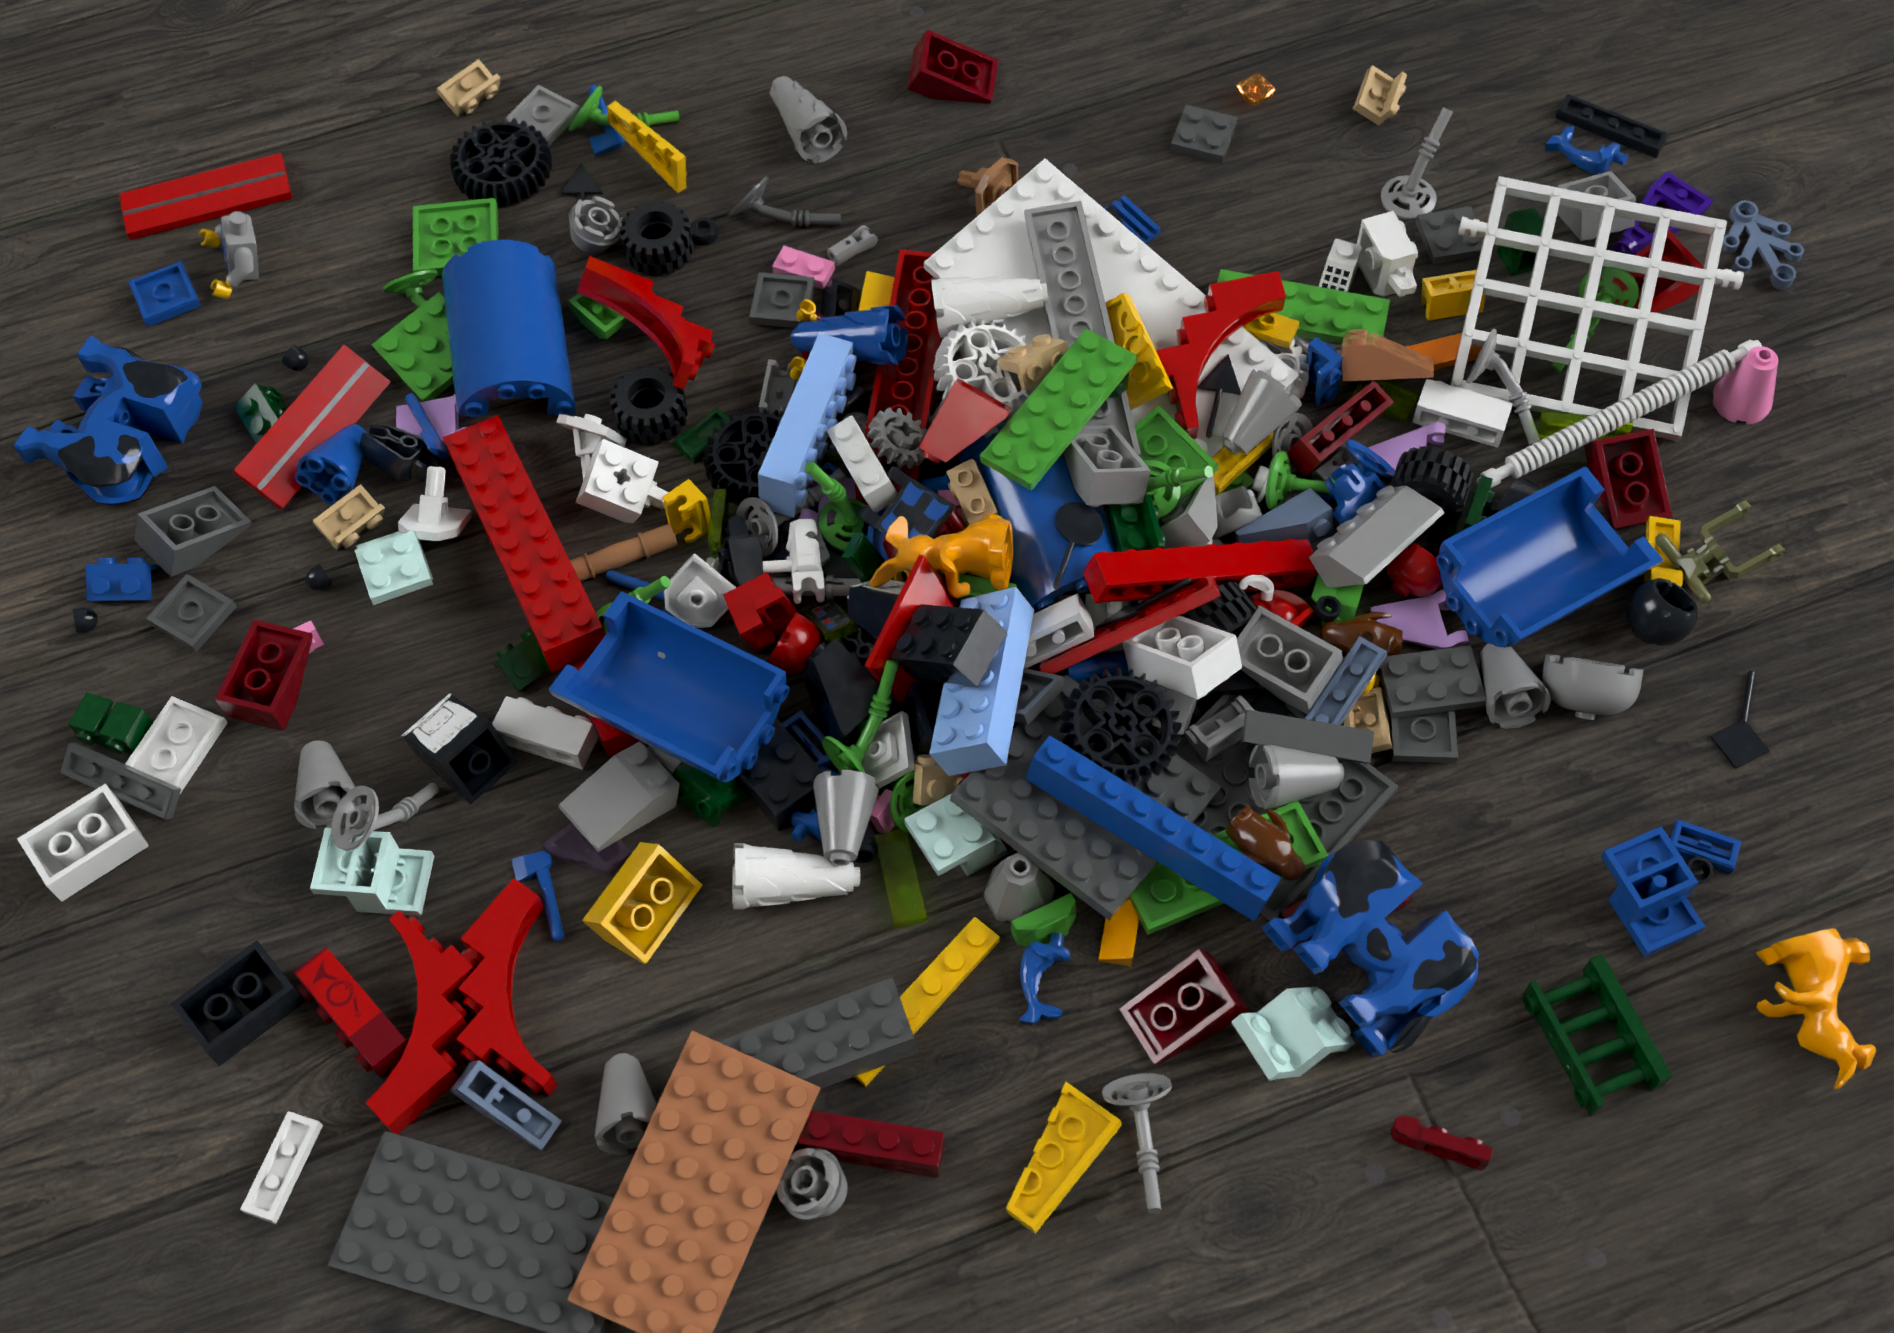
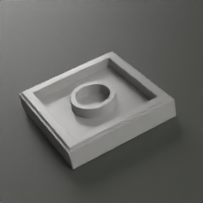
M537 85L506 117V120L511 122L515 118L518 124L525 121L528 126L534 125L536 131H541L543 137L548 142V146H550L573 122L581 108L579 105Z

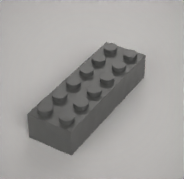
M893 977L718 1041L821 1087V1089L919 1053Z

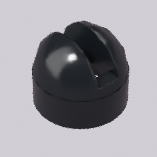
M293 345L286 351L282 362L288 368L300 371L308 365V357L303 349Z
M320 564L307 572L305 577L306 583L312 590L320 591L332 585Z
M1333 596L1320 597L1315 606L1316 618L1324 623L1336 620L1341 611V603ZM1327 606L1332 609L1330 613L1324 612Z
M83 607L73 609L77 633L93 630L97 626V614L94 610Z
M1695 857L1686 862L1691 871L1699 868L1703 869V874L1694 875L1699 882L1697 885L1703 884L1712 878L1713 867L1707 859Z

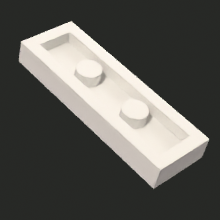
M289 1111L287 1112L240 1209L243 1213L274 1224L277 1223L323 1127L319 1121Z

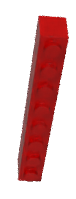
M1290 538L1283 541L1269 542L1263 540L1256 543L1236 542L1227 545L1209 544L1197 547L1181 546L1179 548H1154L1152 550L1139 551L1130 549L1124 552L1101 551L1092 556L1083 574L1094 602L1107 603L1148 599L1186 578H1190L1191 583L1181 589L1208 576H1214L1218 586L1229 582H1235L1239 586L1240 581L1247 576L1262 575L1272 581L1274 589L1308 587L1318 572L1309 559L1314 551L1308 539L1294 540ZM1248 585L1243 591H1257L1259 589Z

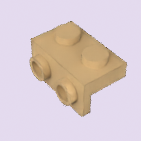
M478 59L439 86L437 93L458 117L464 112L469 114L474 111L479 105L478 102L485 97L487 99L494 97L499 91L501 77L498 74L493 76Z
M1372 65L1366 71L1353 110L1378 126L1387 118L1392 119L1399 109L1398 100L1406 89L1404 83L1407 74L1401 72L1393 79Z
M1048 334L1036 336L1032 339L1033 342L1025 346L1012 347L1008 350V354L999 357L1000 369L1018 374L1021 389L1025 391L1030 390L1041 383L1067 352L1068 346L1065 340L1050 337Z
M970 459L946 471L950 479V483H948L949 489L954 498L958 499L961 504L962 510H960V513L967 526L982 520L984 516L992 512L998 514L996 505L974 459Z
M360 484L313 520V524L336 550L342 546L348 548L360 538L358 534L366 527L372 530L383 521L382 515L384 514L385 507L381 503L378 505Z
M1381 687L1371 689L1367 694L1359 697L1345 718L1344 726L1374 731L1371 753L1393 748L1384 691Z
M917 755V760H914L913 803L917 805H931L951 794L964 780L960 774L948 776L930 755Z

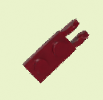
M1398 1116L1390 1130L1391 1139L1393 1138L1394 1142L1402 1143L1404 1146L1480 1171L1485 1170L1491 1160L1493 1148L1485 1146L1483 1141L1473 1137H1464L1462 1139L1450 1135L1448 1130L1438 1126L1422 1127L1418 1118L1412 1116Z

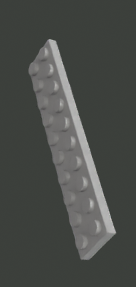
M1075 201L1024 210V218L1037 276L1040 279V284L1046 283L1049 301H1044L1043 303L1051 337L1065 340L1069 349L1082 332L1088 329L1115 343L1082 202ZM1125 390L1117 397H1108L1086 425H1114L1139 457H1141Z

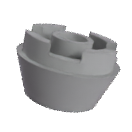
M593 196L592 200L582 201L580 199L569 212L570 236L577 247L589 253H600L621 238L620 227L622 226L621 221L623 217H619L618 213L614 210L615 205L602 197Z
M805 1148L794 1152L776 1189L780 1202L783 1203L791 1215L800 1219H813L833 1214L841 1207L847 1194V1180L838 1160L830 1152L823 1149Z

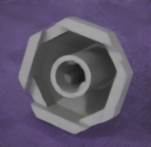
M1018 852L1007 857L992 869L984 891V898L996 920L1004 923L1005 920L1012 922L1051 903L1055 894V886L1046 872Z

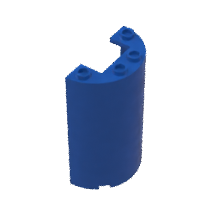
M514 240L485 241L469 246L468 252L461 256L455 254L444 267L442 281L457 415L469 417L487 416L490 398L505 400L511 398H548L546 415L576 414L556 267L552 259L548 255L544 256L539 253L537 247Z
M1006 423L997 426L999 432L1006 425ZM999 432L992 433L988 438L982 435L961 452L959 459L961 463L970 459L976 461L998 510L997 515L1001 516L1002 519L1009 520L1012 525L1013 563L1010 576L1012 582L1016 584V587L1034 611L1038 612L1056 604L1066 592L1077 591L1078 593L1089 591L1090 589L1083 571L1092 556L1101 551L1116 552L1110 525L1103 506H1090L1100 515L1103 521L1104 530L1101 538L1089 546H1074L1061 584L1057 590L1053 589L1054 581L1069 544L1056 529V513L1060 507L1067 503L1079 502L1086 504L1074 489L1064 453L1060 455L1031 491L981 463V453Z
M1585 466L1444 540L1440 546L1436 562L1440 570L1441 582L1447 595L1445 598L1446 604L1452 611L1456 612L1464 623L1467 632L1472 636L1479 637L1488 644L1505 648L1517 644L1656 567L1663 559L1644 536L1634 541L1630 548L1627 547L1594 507L1595 502L1605 489Z
M621 591L604 614L608 629L605 637L579 671L568 664L550 686V693L571 706L721 782L731 781L745 768L750 770L757 760V752L762 744H768L774 735L775 727H773V723L781 704L789 693V686L786 685V672ZM658 652L664 653L666 657L664 659L659 657Z

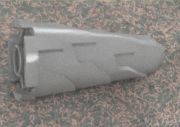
M786 76L776 78L772 82L770 96L783 118L788 133L795 144L796 151L804 160L808 162L807 159H811L814 163L824 162L835 156L843 147L840 144L842 137L845 140L847 137V129L843 120L821 100H817L808 90L804 89L796 80L792 81Z

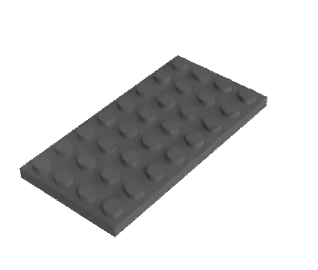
M384 1131L328 1266L336 1271L541 1333H604L608 1322L607 1318L567 1301L614 1197Z

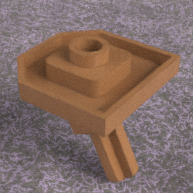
M1001 157L990 168L982 167L976 173L969 171L959 172L958 184L974 188L977 216L1019 181L1018 163L1013 159Z

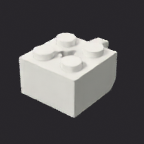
M1394 211L1362 219L1357 245L1363 247L1358 265L1373 293L1380 296L1397 293L1399 297L1415 293L1417 284L1413 276V267L1418 257V250L1416 244L1411 242L1407 236L1404 223L1399 221Z
M602 439L593 451L576 503L622 522L634 523L641 515L643 507L648 508L652 505L663 509L662 497L669 492L657 487V482L653 481L658 461Z

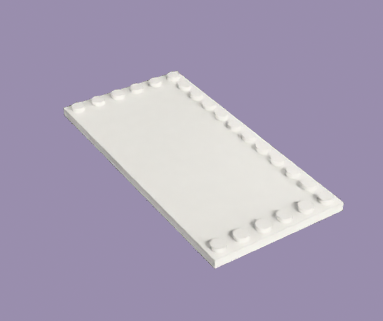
M1047 159L1042 160L924 262V269L934 278L970 277L975 279L999 277L1000 279H1038L1025 223L1024 210L1081 201L1104 300L1107 302L1121 293L1130 295L1155 350L1179 346L1176 331L1181 327L1182 317L1206 313L1204 306L1205 294ZM1044 303L1043 307L1006 318L1002 322L994 323L997 327H1001L1005 323V329L1010 332L1016 328V336L1021 337L1025 335V344L1033 342L1032 339L1036 336L1050 335ZM1241 327L1224 340L1209 358L1200 375L1197 387L1227 354H1229L1241 392L1253 369L1256 372L1258 370L1263 371L1286 386L1284 388L1285 391L1297 382L1299 375L1246 329ZM1197 388L1196 409L1199 429L1197 439L1193 440L1212 458L1224 447L1225 440L1222 438V435L1240 395L1222 392L1212 436L1207 438L1206 431L1216 391ZM1168 392L1131 410L1134 426L1158 405L1175 420L1177 409L1175 404H1170Z

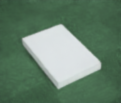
M171 696L125 764L181 788L182 792L228 722L224 717Z

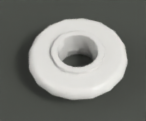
M1273 459L1268 468L1260 465L1251 489L1258 492L1257 503H1260L1266 494L1267 478Z

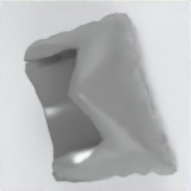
M1241 486L1215 496L1218 527L1212 539H1219L1226 534L1237 531L1263 516L1252 490H1247L1245 486Z

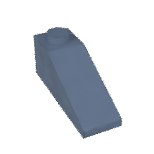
M1309 488L1235 532L1236 542L1256 543L1263 540L1270 542L1291 538L1294 540L1308 539L1310 543L1334 529L1332 508Z
M479 1060L470 1062L450 1090L475 1110L539 1150L544 1148L562 1122Z

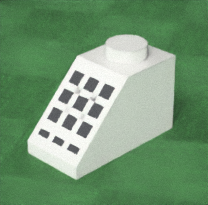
M1335 238L1319 287L1349 292L1358 268L1363 246Z

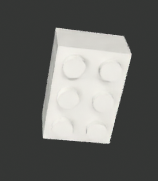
M1182 616L1170 619L1122 642L1129 671L1133 669L1135 676L1141 677L1143 673H1146V680L1150 682L1157 680L1158 685L1197 700L1207 695L1209 691L1229 679L1230 676L1242 668L1236 635Z
M106 784L17 838L45 885L61 902L149 846L119 799Z

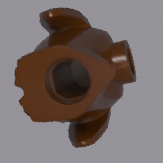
M1367 612L1357 615L1350 620L1325 623L1321 628L1320 638L1342 650L1347 655L1360 636L1386 650L1387 656L1399 655L1403 631L1377 622L1378 619L1392 617V614Z
M1250 806L1244 807L1232 819L1226 830V834L1241 850V854L1286 880L1292 881L1299 878L1305 871V864L1292 847L1285 821L1278 813L1271 809H1267L1266 813L1272 822L1253 811Z

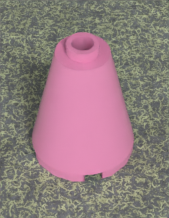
M1754 347L1736 364L1734 371L1724 375L1716 383L1712 401L1713 406L1721 416L1734 423L1740 420L1747 421L1746 424H1754L1762 421L1769 414L1774 398L1778 368L1777 354L1767 347Z

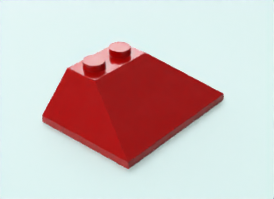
M918 555L864 665L879 683L886 661L892 660L890 656L896 648V643L904 634L913 613L920 604L960 607L959 601L948 594L946 583L924 555ZM898 666L890 695L903 707V701L910 684L926 680L913 679L905 670Z

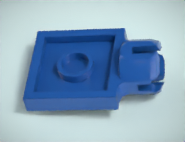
M1352 463L1348 466L1342 465L1331 473L1335 483L1330 477L1325 481L1326 488L1337 501L1338 506L1333 515L1340 524L1352 520L1357 515L1356 511L1361 506L1376 499V493L1386 487L1375 472L1366 473L1363 476Z

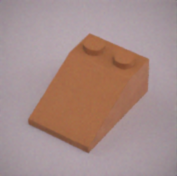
M1366 329L1350 330L1349 334H1344L1343 381L1433 378L1434 359L1375 333H1367Z

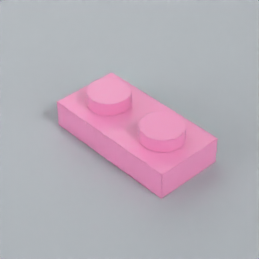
M783 246L772 265V270L774 274L814 277L815 287L824 289L835 270V262Z

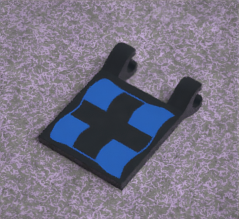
M892 466L887 476L895 484L902 487L882 516H879L866 506L861 509L858 516L885 535L889 526L899 516H903L908 524V538L917 535H928L934 538L956 506L909 477L895 466Z

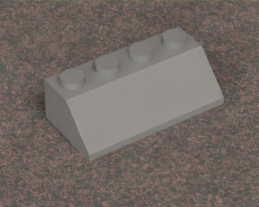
M1407 485L1400 487L1386 486L1376 493V499L1361 506L1356 511L1357 515L1352 520L1339 525L1337 528L1338 532L1333 537L1320 542L1317 545L1318 550L1309 559L1327 588L1367 584L1444 514L1442 508Z

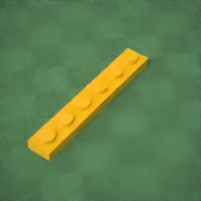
M976 917L965 926L900 996L913 1035L1000 942V936ZM885 1065L857 1075L855 1078L866 1087Z

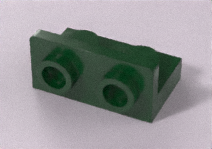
M1145 495L1143 503L1109 505L1106 514L1116 552H1124L1130 549L1139 551L1165 548V535L1160 530L1158 510L1153 505L1151 495Z

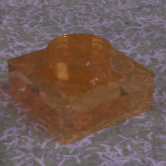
M1257 72L1237 83L1236 91L1254 107L1273 97L1275 88Z

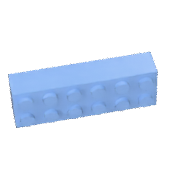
M819 333L758 473L759 499L763 500L773 512L794 518L798 507L803 508L808 493L806 487L808 483L813 484L814 479L805 471V466L811 461L817 464L818 459L823 460L827 450L826 440L829 436L826 430L837 424V419H835L837 413H843L846 405L847 396L845 394L847 390H852L855 384L856 373L852 372L857 356L853 355V342Z
M1017 587L962 599L960 602L961 608L984 609L1007 631V634L977 687L944 683L929 754L948 776L1004 766L1007 763L1034 609Z

